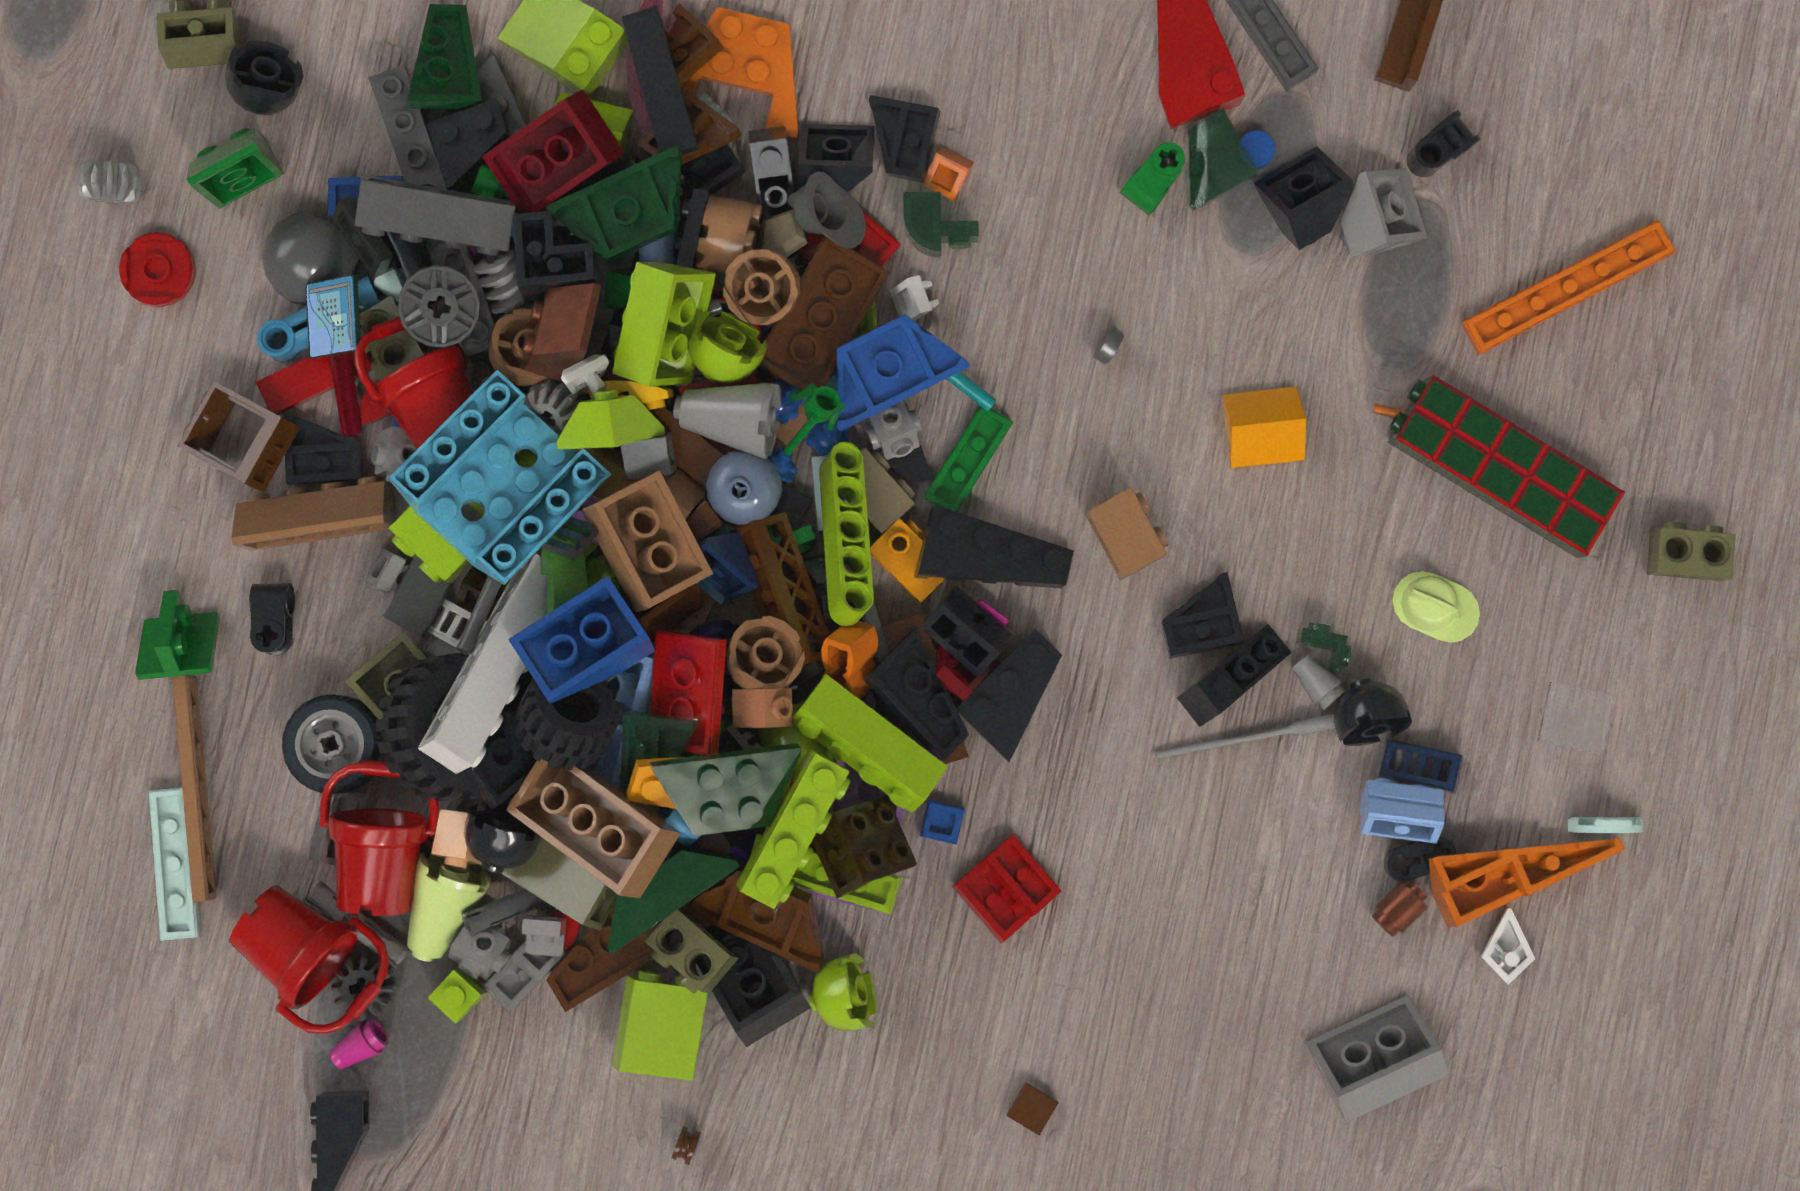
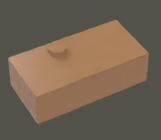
M543 759L540 762L536 761L506 811L618 895L641 898L681 832L641 803L628 801L625 791L589 765L583 769H578L574 765L572 770H563L560 765H557L556 768L547 766L548 762Z

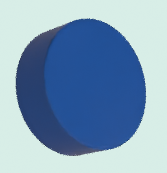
M1262 131L1246 133L1237 146L1239 162L1251 170H1259L1266 167L1275 153V144L1272 138Z

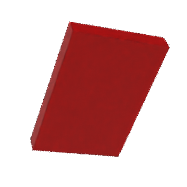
M668 630L655 631L647 745L701 755L719 753L726 639Z

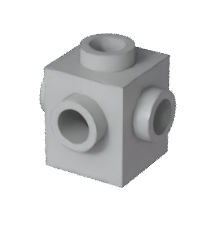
M903 401L867 418L869 428L865 429L869 443L873 450L880 448L885 460L894 457H904L911 453L913 449L920 447L917 432L922 431L920 421L914 410L907 411Z
M392 426L381 431L379 442H376L372 451V463L376 464L374 475L386 478V483L390 485L393 484L389 477L416 451V448L402 428Z
M498 925L491 926L472 936L468 934V930L464 926L450 946L448 957L459 964L458 968L466 975L475 979L480 976L487 981L493 971L499 974L511 956L507 952L510 939L506 937V932Z

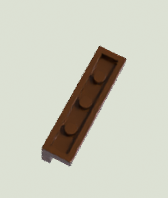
M1399 0L1374 81L1408 92L1418 81L1443 0Z
M786 512L750 521L730 531V533H740L759 581L758 587L751 590L760 617L772 616L783 620L797 631L800 637L799 643L805 655L803 666L822 660V646L825 639L829 636V632ZM777 525L781 536L779 545L771 540L766 526ZM783 560L792 567L794 573L792 581L783 575L781 569ZM796 596L805 603L807 609L805 616L796 611L794 606ZM809 632L817 637L821 649L820 652L811 653L807 642Z

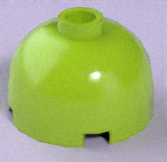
M705 311L698 316L688 344L689 354L693 363L709 381L715 383L742 381L754 373L760 365L767 350L766 340L761 344L757 338L760 333L759 330L749 322L740 320L736 315L722 312L720 317H709L711 311Z
M857 953L836 957L824 963L819 972L816 973L812 990L809 991V1003L812 1010L818 1012L820 1018L827 1025L840 1031H854L873 1026L874 1022L869 1021V1016L876 1015L877 1012L873 979L870 972L862 973L859 964L865 962Z

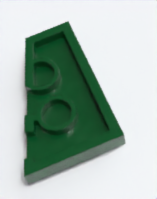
M430 4L405 109H467L481 104L482 98L467 6Z

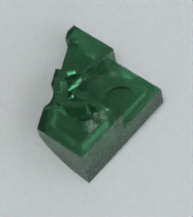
M1224 108L1203 119L1188 130L1190 162L1188 164V174L1190 177L1189 206L1192 212L1222 197L1225 192L1258 175L1257 169Z

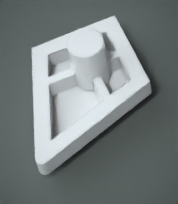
M592 355L563 370L561 379L572 394L588 386L594 395V392L606 388L605 383L600 377L604 375L609 360L605 355Z
M1511 908L1504 910L1480 956L1507 985L1535 960Z

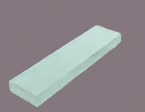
M182 787L149 790L160 941L200 937L199 902L193 903Z

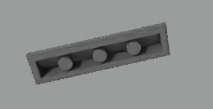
M468 503L463 506L461 512L468 521H478L482 518ZM415 554L383 616L424 638L453 583L451 584L444 580L440 584L434 582L419 568L423 561Z

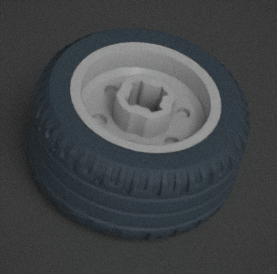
M322 695L303 703L291 715L282 737V753L290 773L302 785L322 793L324 785L331 775L345 765L362 763L363 760L383 761L385 753L380 754L377 743L383 741L382 731H376V719L378 718L364 702L350 696ZM331 739L337 741V745H339L338 750H334L332 744L329 743ZM361 772L350 773L339 780L333 788L332 794L356 790L368 783L374 775H362Z

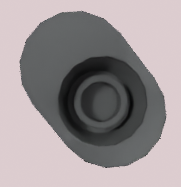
M815 172L810 175L806 185L788 197V204L794 209L797 223L804 231L813 234H824L835 244L843 248H854L861 244L866 230L864 214L858 202L825 172Z

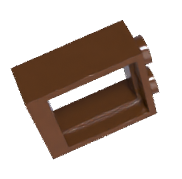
M213 381L209 390L203 395L201 404L192 421L184 429L183 437L177 446L240 482L264 493L300 427ZM235 403L265 419L238 468L209 452Z

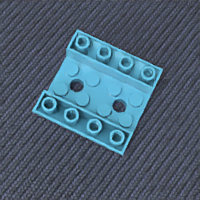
M496 370L389 477V480L415 513L468 562L505 585L611 476V473L584 448L578 453L574 449H557L556 442L559 435L524 404L526 395L502 373ZM519 450H531L536 455L537 462L531 467H522L515 461V454ZM467 503H477L483 508L484 515L478 521H468L462 515L461 510L463 506Z

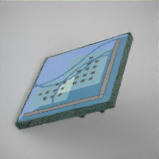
M352 274L305 284L310 359L355 352L361 339L360 329L362 328V325H360L359 311H361V308L359 307L357 275Z

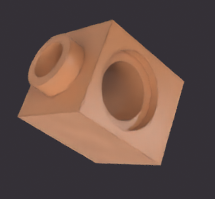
M792 688L732 689L733 728L793 727Z

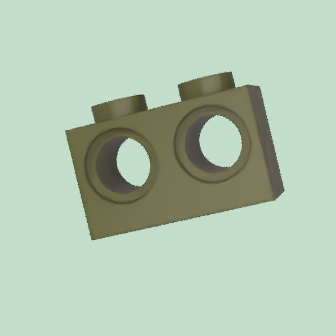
M391 295L354 317L355 324L359 332L355 333L358 343L362 336L371 331L372 326L399 316L398 303ZM407 330L381 340H373L365 350V353L371 351L375 359L371 363V367L380 381L400 367L428 353L423 343L415 340ZM405 354V357L402 360V362H400L397 365H394L395 359L398 356Z
M1663 522V527L1650 530L1647 575L1720 582L1730 580L1733 576L1736 534L1723 533L1724 527L1701 525L1700 531L1686 530V523ZM1669 539L1674 540L1679 546V555L1676 559L1671 558L1666 552V544ZM1706 543H1710L1716 549V558L1713 562L1708 561L1704 557L1703 548Z
M681 908L664 918L645 941L653 949L650 956L666 969L670 965L681 974L677 978L679 982L693 993H696L697 990L710 993L739 959ZM679 930L683 936V943L679 949L672 951L668 945V939L674 931ZM707 955L711 960V968L707 974L700 976L696 970V962L701 956Z

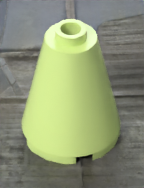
M424 853L420 854L416 865L407 947L412 950V955L415 958L432 962L433 959L443 957L464 926L462 913L475 909L489 889L491 877L482 868L479 874L469 869L471 863H467L466 869H458L445 866L444 858L430 854L429 858H426Z

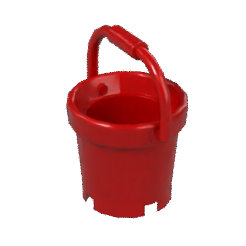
M400 316L372 326L371 331L362 336L355 349L354 364L370 398L373 401H377L385 412H390L417 450L474 391L465 373L468 359L459 343L434 350L416 358L385 377L375 386L366 370L364 353L369 343L373 340H381L406 330L403 327Z
M363 760L362 763L347 764L335 771L323 788L319 823L321 827L329 828V836L335 841L336 908L343 912L359 915L360 909L372 911V916L408 913L412 906L420 844L428 840V836H435L439 818V803L434 798L428 799L430 807L429 819L421 814L410 811L378 808L341 810L332 813L329 817L333 788L341 778L348 774L361 772L362 775L400 777L399 773L391 774L385 765L387 761Z
M279 885L267 889L254 901L258 907L250 915L244 912L232 930L229 943L277 988V999L280 1002L276 1005V1011L296 1027L308 1033L328 1034L342 1029L353 1019L357 1020L382 991L380 987L388 974L389 955L385 943L375 931L357 917H352L348 922L344 920L332 921L285 891ZM358 930L377 948L380 963L375 979L364 987L345 1010L346 1014L339 1020L322 1025L312 1024L302 1019L290 1009H299L305 1006L335 977V971L342 968L351 954L357 941Z

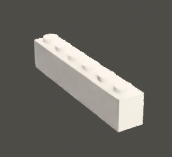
M536 553L510 579L479 635L471 654L467 657L418 747L420 751L455 774L469 767L475 768L481 762L487 750L483 746L488 736H492L500 727L504 718L500 713L505 704H509L515 698L520 689V685L517 682L521 674L528 671L508 639L547 615L548 575L541 574V557Z

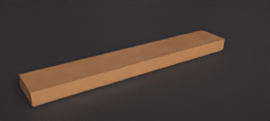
M190 675L172 677L192 900L193 903L215 900L217 894L197 678Z

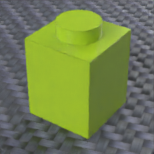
M456 968L432 992L428 999L456 1024L464 1019L487 994V991L475 978L466 975L459 968Z

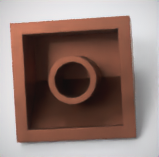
M590 283L548 288L542 301L535 300L529 322L535 323L533 334L527 333L521 355L527 356L524 371L563 382L561 379L563 370L582 361L587 351L601 285Z

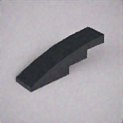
M658 6L622 16L636 74L660 153L676 145L681 149L682 155L699 150L685 92L679 80L673 52L667 40Z

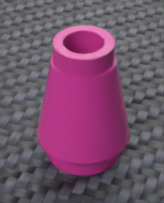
M376 1020L361 1021L335 1048L330 1050L331 1060L337 1068L343 1070L347 1066L349 1067L382 1053L383 1047L388 1045V1036L384 1028Z

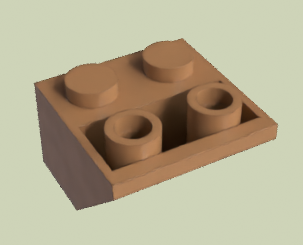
M1132 487L1086 513V517L1119 580L1167 555L1164 547L1168 546L1162 530L1159 526L1152 527L1147 518L1150 508L1142 493L1135 494Z

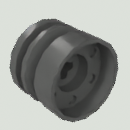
M433 264L418 269L406 280L399 294L398 313L403 327L415 340L427 346L447 347L461 342L472 332L479 318L480 301L473 283L463 272L451 266ZM438 296L445 297V304L450 306L449 312L442 311L440 317H436L433 315V308L428 307L429 300L436 301Z

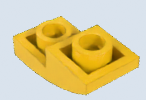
M631 380L603 381L606 385L604 390L617 389L618 396L625 395L624 392L628 391L629 395H635L648 410L666 407L664 399L674 397L673 389L665 386L648 387ZM589 389L591 399L595 398V396Z

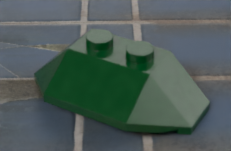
M683 845L675 851L671 848L641 898L617 894L607 947L611 955L739 868L740 861L737 856L700 848L684 847Z

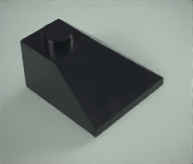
M801 124L798 155V190L806 185L810 175L815 172H825L847 192L873 173L875 126Z
M1316 146L1254 182V186L1282 234L1298 250H1301L1332 231L1354 187V183L1341 168Z

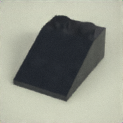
M714 925L706 929L739 958L713 988L712 992L735 1033L746 1047L811 1008L780 955ZM707 955L701 956L696 962L703 975L709 972L711 960Z

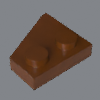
M688 90L685 91L699 150L682 155V164L735 141L742 135L736 125ZM651 129L638 143L640 150L648 157L660 153L653 129Z

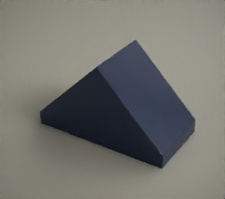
M739 532L708 537L698 542L713 572L712 575L704 578V580L726 599L731 601L758 587L759 581Z

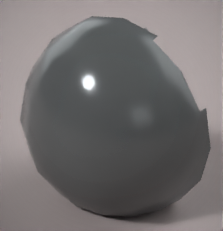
M294 213L278 222L267 236L262 254L265 275L275 291L291 303L307 305V285L351 276L353 279L359 259L337 226L305 213Z

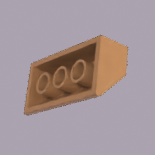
M379 476L360 478L358 479V485L344 487L343 482L322 484L321 491L307 493L306 488L301 487L284 490V496L270 498L269 493L246 496L247 502L236 503L231 538L232 545L253 551L386 531L397 520L392 485L387 484L386 481L381 482Z

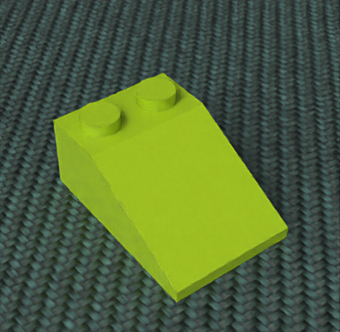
M523 0L497 37L498 41L574 92L583 89L589 99H591L628 45L626 32L623 27L580 0Z

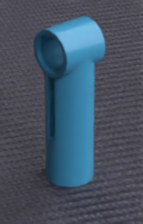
M369 276L353 283L354 317L382 301L378 290L374 288V283ZM308 306L281 320L274 319L263 324L257 335L260 349L277 361L287 362L296 358L300 351L310 347ZM286 332L288 337L286 345L281 349H274L272 345L274 337L278 333Z

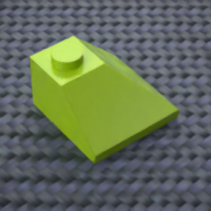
M608 389L594 392L595 399L579 402L556 443L557 449L618 447L664 435L665 429L635 395L618 396L617 389Z

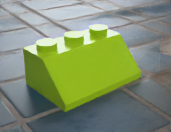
M636 262L635 270L630 278L631 289L627 307L622 315L623 325L619 344L614 351L615 362L612 374L648 387L691 384L695 364L690 357L688 344L698 316L708 311L716 274L663 262Z

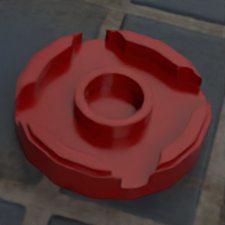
M153 232L139 236L130 247L124 250L120 260L119 273L122 285L133 298L144 305L164 307L175 304L187 295L194 284L196 267L194 257L184 243L170 234Z

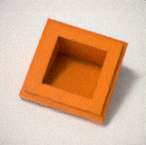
M941 147L936 152L922 185L955 201L974 162L945 147Z

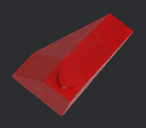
M1157 0L1158 95L1170 129L1240 106L1246 94L1233 58L1207 0Z

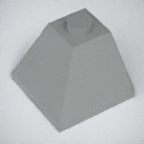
M1407 168L1373 170L1359 174L1341 220L1344 242L1350 251L1351 257L1374 255L1428 238Z

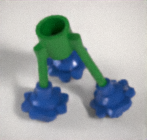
M776 379L774 384L780 385L781 409L776 408V420L781 424L788 423L789 419H797L798 408L802 403V399L807 398L804 403L805 415L808 418L807 422L787 446L780 447L774 445L771 456H768L775 463L781 474L782 481L792 482L794 474L798 471L797 466L792 461L793 450L806 435H808L806 444L815 448L820 456H825L839 442H850L846 435L849 429L847 428L840 432L837 427L839 413L845 408V404L841 402L838 393L833 388L828 386L817 388L815 384L811 383L806 389L797 392L796 389Z

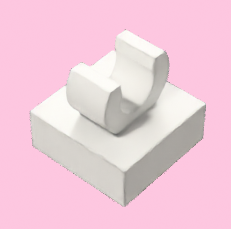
M919 275L907 278L892 288L890 293L898 315L906 314L916 321L932 311L939 304L938 299L929 301L925 290L933 286L932 282L921 281Z

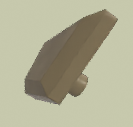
M794 209L762 220L759 249H771L788 257L807 244L805 232L797 223Z

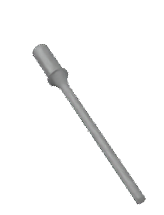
M1329 714L1303 720L1299 718V721L1286 727L1156 751V758L1160 759L1285 734H1300L1304 737L1305 734L1336 729L1334 716Z

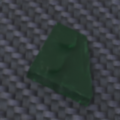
M633 710L623 713L620 788H628L636 759L680 758L698 726V719Z

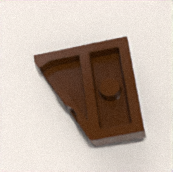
M679 4L673 11L676 20L670 31L666 32V36L673 52L679 80L682 85L724 47L714 34Z

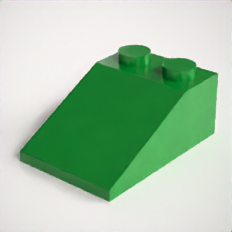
M244 128L233 133L229 138L230 141L219 147H207L197 154V159L189 162L188 183L219 209L284 175L264 135L256 128L251 130Z

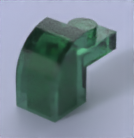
M903 192L905 233L910 243L918 251L927 256L941 258V243H948V247L952 249H966L971 247V243H978V221H941V192Z

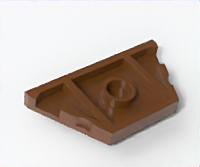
M744 863L692 899L685 911L692 916L817 973L824 962L812 894L794 886L788 899L784 903L779 901L774 910L740 892L736 886V882L746 866Z

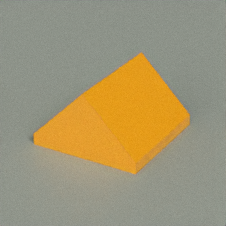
M1297 387L1222 395L1230 469L1305 460L1306 416Z

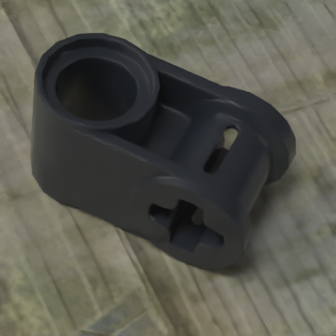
M1459 110L1439 123L1408 153L1407 166L1415 176L1429 177L1451 160L1457 159L1481 140L1478 135H1473L1460 119L1461 113ZM1420 150L1430 151L1434 156L1435 163L1429 164L1424 162L1420 156Z
M291 583L252 584L249 594L251 643L260 652L274 656L283 655L289 651L293 643V614L295 610L293 585ZM273 632L278 633L277 640H272L271 643L266 642V636L272 635Z

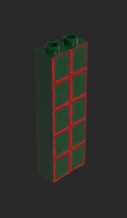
M1435 375L1424 379V381L1417 380L1407 396L1411 403L1405 413L1399 411L1388 428V431L1392 432L1387 443L1576 558L1588 556L1625 491Z

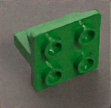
M179 590L163 591L159 618L146 619L143 623L135 669L137 679L144 680L210 673L213 668L220 621L218 613L192 614L190 606L184 604Z

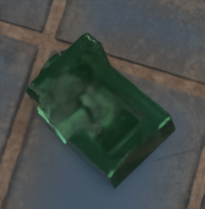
M1309 622L1308 628L1298 629L1295 644L1331 651L1328 668L1331 673H1341L1342 667H1348L1351 657V646L1346 645L1348 636L1330 633L1331 626Z

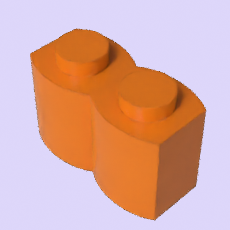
M858 621V623L849 627L841 626L825 639L822 646V661L826 669L822 678L827 674L860 700L872 690L863 678L876 666L873 659L878 649V636L875 627L862 621Z

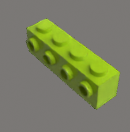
M827 674L813 688L793 716V723L797 725L799 731L804 736L818 741L828 749L833 758L847 763L859 773L866 783L877 786L889 795L895 805L907 809L911 813L926 801L948 768L947 765Z
M811 748L808 750L778 806L771 825L766 827L736 882L740 892L774 910L779 901L784 903L788 899L794 887V882L790 880L797 867L803 869L810 859L813 848L809 845L815 834L819 833L821 835L829 824L832 814L828 811L834 799L840 800L848 789L850 779L846 777L850 772L849 770Z

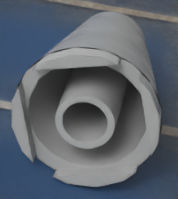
M762 383L687 389L682 397H676L673 416L674 419H679L681 428L734 449L768 459V456L772 454L779 421H776V408L781 409L780 385Z

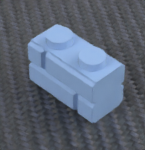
M1387 778L1367 780L1360 801L1361 834L1436 844L1444 825L1443 790L1421 784H1396Z

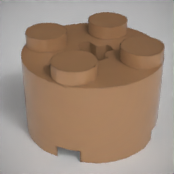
M710 195L702 225H704L702 237H699L696 267L725 274L728 266L737 256L757 249L760 231L753 230V226L759 227L763 205Z

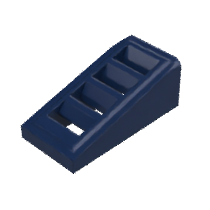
M1388 739L1380 776L1411 784H1421L1456 794L1464 757L1455 753ZM1398 750L1405 751L1400 772L1393 770ZM1413 754H1418L1420 756L1416 774H1409ZM1428 757L1435 759L1431 778L1424 777ZM1443 761L1450 762L1446 782L1439 781Z

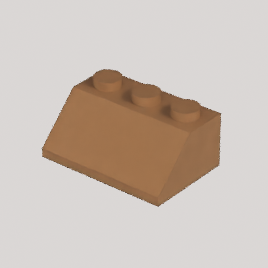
M660 470L581 510L587 522L592 523L599 532L596 539L634 612L649 609L713 574Z

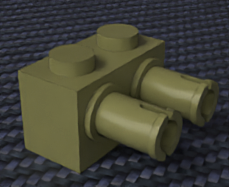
M169 0L170 12L157 13L158 48L168 69L227 64L232 49L237 47V50L242 48L241 29L233 8L229 7V0H207V9L192 10V0Z

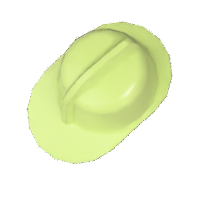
M1425 571L1411 573L1401 579L1394 590L1392 602L1394 611L1400 621L1430 637L1449 643L1458 642L1472 635L1478 626L1480 610L1472 592L1442 576Z

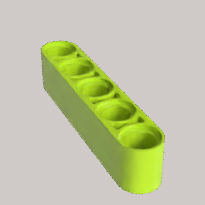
M839 442L819 467L829 613L834 622L841 626L849 627L858 623L871 608L874 601L863 456L859 448L853 443ZM837 462L843 464L845 468H842ZM839 496L844 497L848 503L844 502ZM841 530L846 531L851 536V538L844 535V533ZM844 564L848 565L853 570V572L848 571L845 568ZM846 599L852 601L856 608L850 606Z

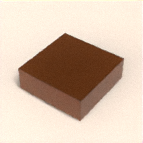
M1025 1082L1006 1115L1035 1134L1040 1135L1057 1107L1058 1101Z

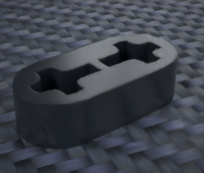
M1443 837L1438 838L1437 845L1440 848L1447 849V854L1443 856L1457 854L1456 848L1450 840ZM1416 841L1390 850L1384 859L1386 873L1392 879L1399 881H1410L1430 875L1429 859L1424 861L1423 855L1433 852V845L1435 843ZM1399 854L1407 859L1416 857L1417 863L1408 865L1406 867L1407 873L1404 875L1401 870L1393 868V864L1398 862L1397 855Z

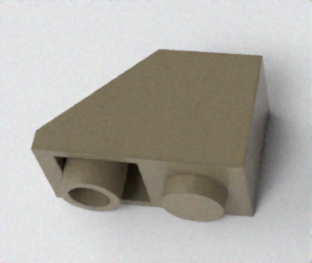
M864 448L861 452L864 462L868 522L882 536L899 518L902 519L915 507V503L911 500L915 493L903 479L900 478L895 482L886 472L891 466L878 451L870 454Z

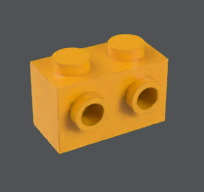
M899 518L870 547V553L921 605L945 581V578H914L925 533L912 520L905 524Z

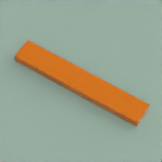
M1657 220L1461 322V325L1477 355H1480L1676 253V250L1660 220Z

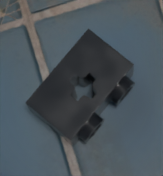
M957 585L938 604L920 627L976 677L1000 654L1013 635Z

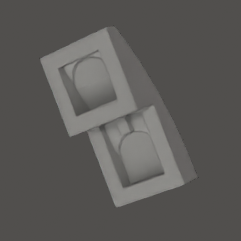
M525 941L512 954L499 974L495 973L484 984L483 988L511 1013L564 957L565 953L562 956L527 954L525 952Z

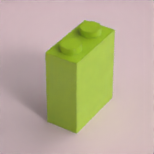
M640 970L638 977L627 975L612 1066L619 1072L693 1081L708 993L699 990L696 993L691 992L677 979L680 975H676L675 982L661 980L662 974Z

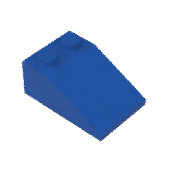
M608 576L508 639L550 704L620 674L655 652L648 635Z

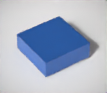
M928 799L920 836L957 845L965 808Z

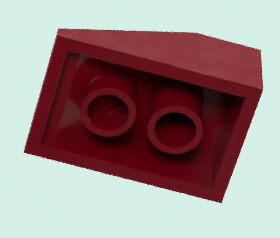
M582 89L563 99L483 155L482 158L511 201H514L519 213L538 212L620 158L625 152Z

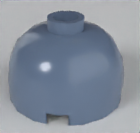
M733 450L720 457L710 468L706 481L707 498L713 510L725 521L744 525L753 520H760L768 517L778 505L783 491L781 474L775 463L769 458L763 459L747 452ZM738 483H743L745 486L741 487ZM747 490L746 495L741 497L742 491Z

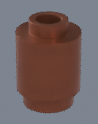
M1400 881L1375 906L1377 910L1371 917L1389 935L1394 937L1399 931L1403 933L1428 908L1423 902L1427 895L1412 881L1407 886Z

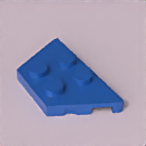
M903 314L837 348V393L841 402L845 404V408L839 413L837 427L841 432L969 368L970 364L968 360L909 316Z

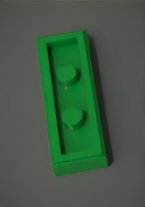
M980 406L923 498L934 505L958 512L1014 422L992 408L986 411Z

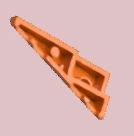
M1615 838L1436 856L1429 859L1431 893L1446 926L1458 927L1521 896H1529L1625 850L1621 839Z

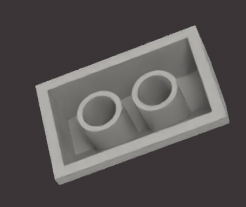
M1409 995L1307 1041L1308 1048L1325 1085L1346 1123L1449 1075L1442 1049Z

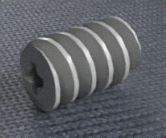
M513 250L499 251V255H489L473 267L475 274H485L479 280L480 286L485 288L491 287L484 295L487 300H496L490 306L492 313H502L497 317L496 322L502 316L505 317L511 314L513 310L519 308L532 309L535 301L525 302L518 288L516 254Z

